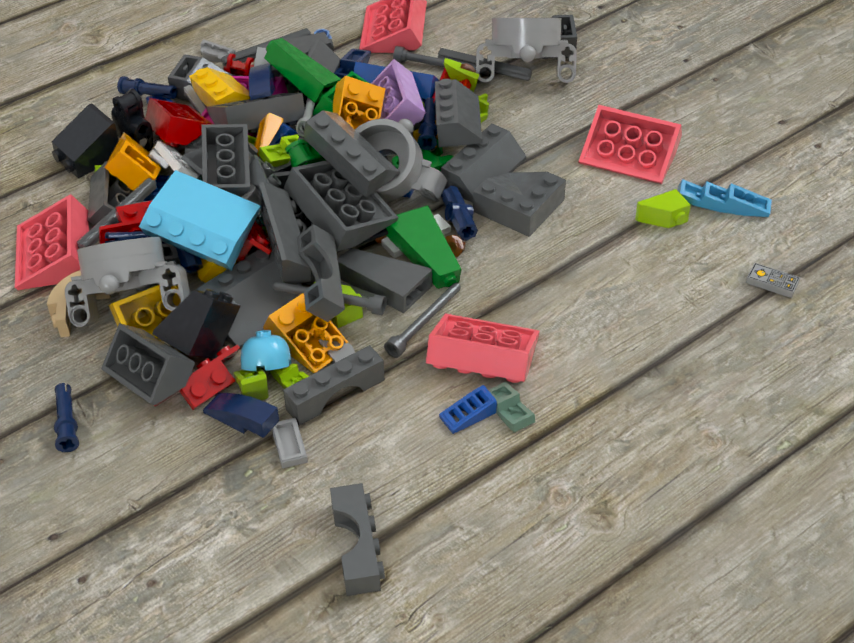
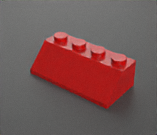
M149 98L145 119L151 123L152 130L156 135L160 136L161 140L166 142V145L172 147H179V144L188 145L202 135V125L212 124L190 105Z

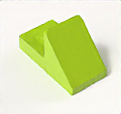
M256 367L257 371L239 370L233 372L235 381L240 387L241 395L259 400H265L269 397L266 373L261 368Z

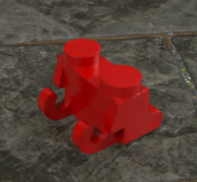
M230 53L227 57V65L224 66L223 70L230 74L249 76L250 68L254 67L251 62H254V58L248 57L246 62L242 63L239 60L233 61L232 59H235L236 55Z

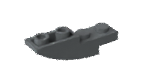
M248 143L250 183L258 190L259 183L261 182L281 189V182L274 174L275 168L267 161L262 162L257 155L258 150L256 147Z

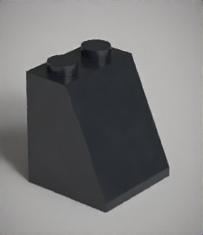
M94 104L87 105L51 141L54 149L52 155L58 163L61 162L69 173L72 172L78 179L94 171L95 165H103L108 161L118 144L119 139L115 122Z
M206 289L205 292L194 290L153 330L152 334L188 356L215 359L218 357L217 353L224 345L241 305L234 302V297L220 291V293H217L210 289Z

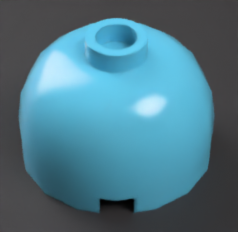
M271 330L256 331V336L249 338L241 350V369L246 371H257L256 367L265 368V371L288 367L291 364V354L287 342L278 335H271Z

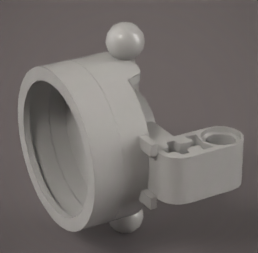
M492 18V39H485V43H481L476 50V73L479 74L481 68L488 67L491 70V75L488 78H482L479 75L478 79L481 82L492 80L495 70V57L521 58L524 62H531L535 58L557 57L556 74L558 79L565 83L573 81L576 76L577 52L576 48L568 43V40H561L562 18ZM484 46L491 50V54L487 55V61L492 60V64H479V60L483 61V54L479 52L484 49ZM566 47L572 51V54L568 55V61H572V65L561 64V61L565 62V55L561 54V52ZM568 67L572 73L569 78L564 79L561 77V71L563 68Z
M375 119L355 129L382 155L395 154L399 157L398 170L400 174L376 192L386 204L391 200L404 196L411 189L419 191L427 199L439 202L447 179L439 170L430 167L431 161L423 159L421 148L411 135L414 129L413 123L408 119H401L399 122L389 119Z
M161 237L129 239L77 249L81 276L71 277V282L65 287L69 319L77 327L90 326L98 320L99 313L95 295L98 293L113 294L133 289L142 292L149 289L151 284L159 283L163 305L170 311L177 307L173 303V296L176 293L180 296L181 302L190 295L186 270L182 266L176 265L175 261H165ZM175 272L176 277L170 279L169 274ZM178 285L179 289H171V286ZM82 289V293L78 294L77 290ZM83 309L87 313L86 321L81 319V311Z

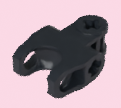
M130 89L126 94L112 99L114 106L111 111L112 120L115 122L119 138H121L123 132L138 144H140V140L146 138L147 143L143 148L149 152L153 147L152 126L145 119L143 102L136 90Z

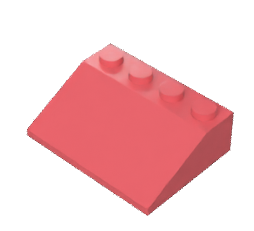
M380 0L367 6L359 49L371 51V53H394L396 46L405 47V50L408 51L417 50L422 46L427 1Z
M598 105L578 162L662 184L676 155L682 137L681 124Z
M71 194L17 225L15 288L17 290L56 285L68 275L80 270L77 241L89 231V221H87L88 210Z
M444 314L429 334L426 363L432 364L433 367L438 369H446L448 367L457 369L458 372L465 374L475 372L480 373L486 378L502 377L512 383L524 382L529 373L540 330Z

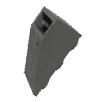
M184 54L168 76V83L170 86L177 87V99L189 101L187 95L184 96V87L192 86L189 76L197 70L208 67L228 75L231 74L203 57Z

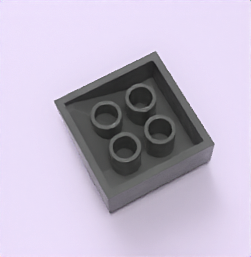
M509 172L485 179L473 191L474 212L530 237L564 201L566 179L549 172Z

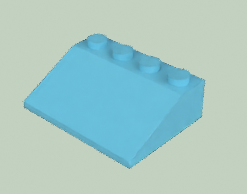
M175 170L150 203L139 228L148 236L161 237L162 242L232 270L257 218L261 205Z

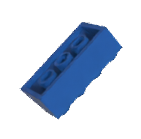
M355 62L354 73L371 84L386 67ZM410 71L413 74L422 102L427 98H432L435 92V81H439V79L434 75Z

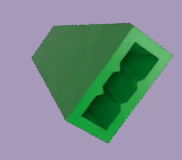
M283 38L270 41L266 47L267 53L264 59L314 103L319 102L322 96L341 80L337 75Z
M428 205L397 214L398 220L386 227L388 230V235L386 236L413 264L432 269V284L437 289L450 287L453 283H459L461 267Z

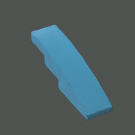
M682 179L678 186V192L689 204L697 207L742 216L769 217L771 212L772 199L732 183L725 189L708 181L701 187Z

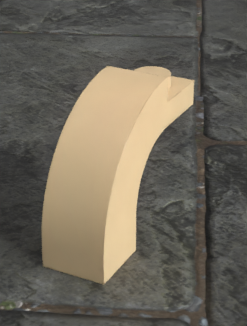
M80 270L62 279L53 288L47 301L53 327L58 328L60 337H69L71 333L65 287L71 282V277L81 276ZM82 289L77 290V293H82ZM95 294L96 300L111 298V294Z

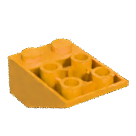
M344 76L336 83L333 113L339 114L354 129L368 121L380 119L386 88Z
M125 132L104 167L110 174L120 179L133 191L147 178L155 181L161 170V166L149 158L150 152Z
M304 293L269 315L263 326L264 330H271V335H278L285 339L289 346L291 357L312 373L320 371L333 361L327 354L329 350H340L344 342L349 343L331 320L326 322L306 311ZM319 340H327V348L325 346L322 347ZM332 341H337L340 346H334Z

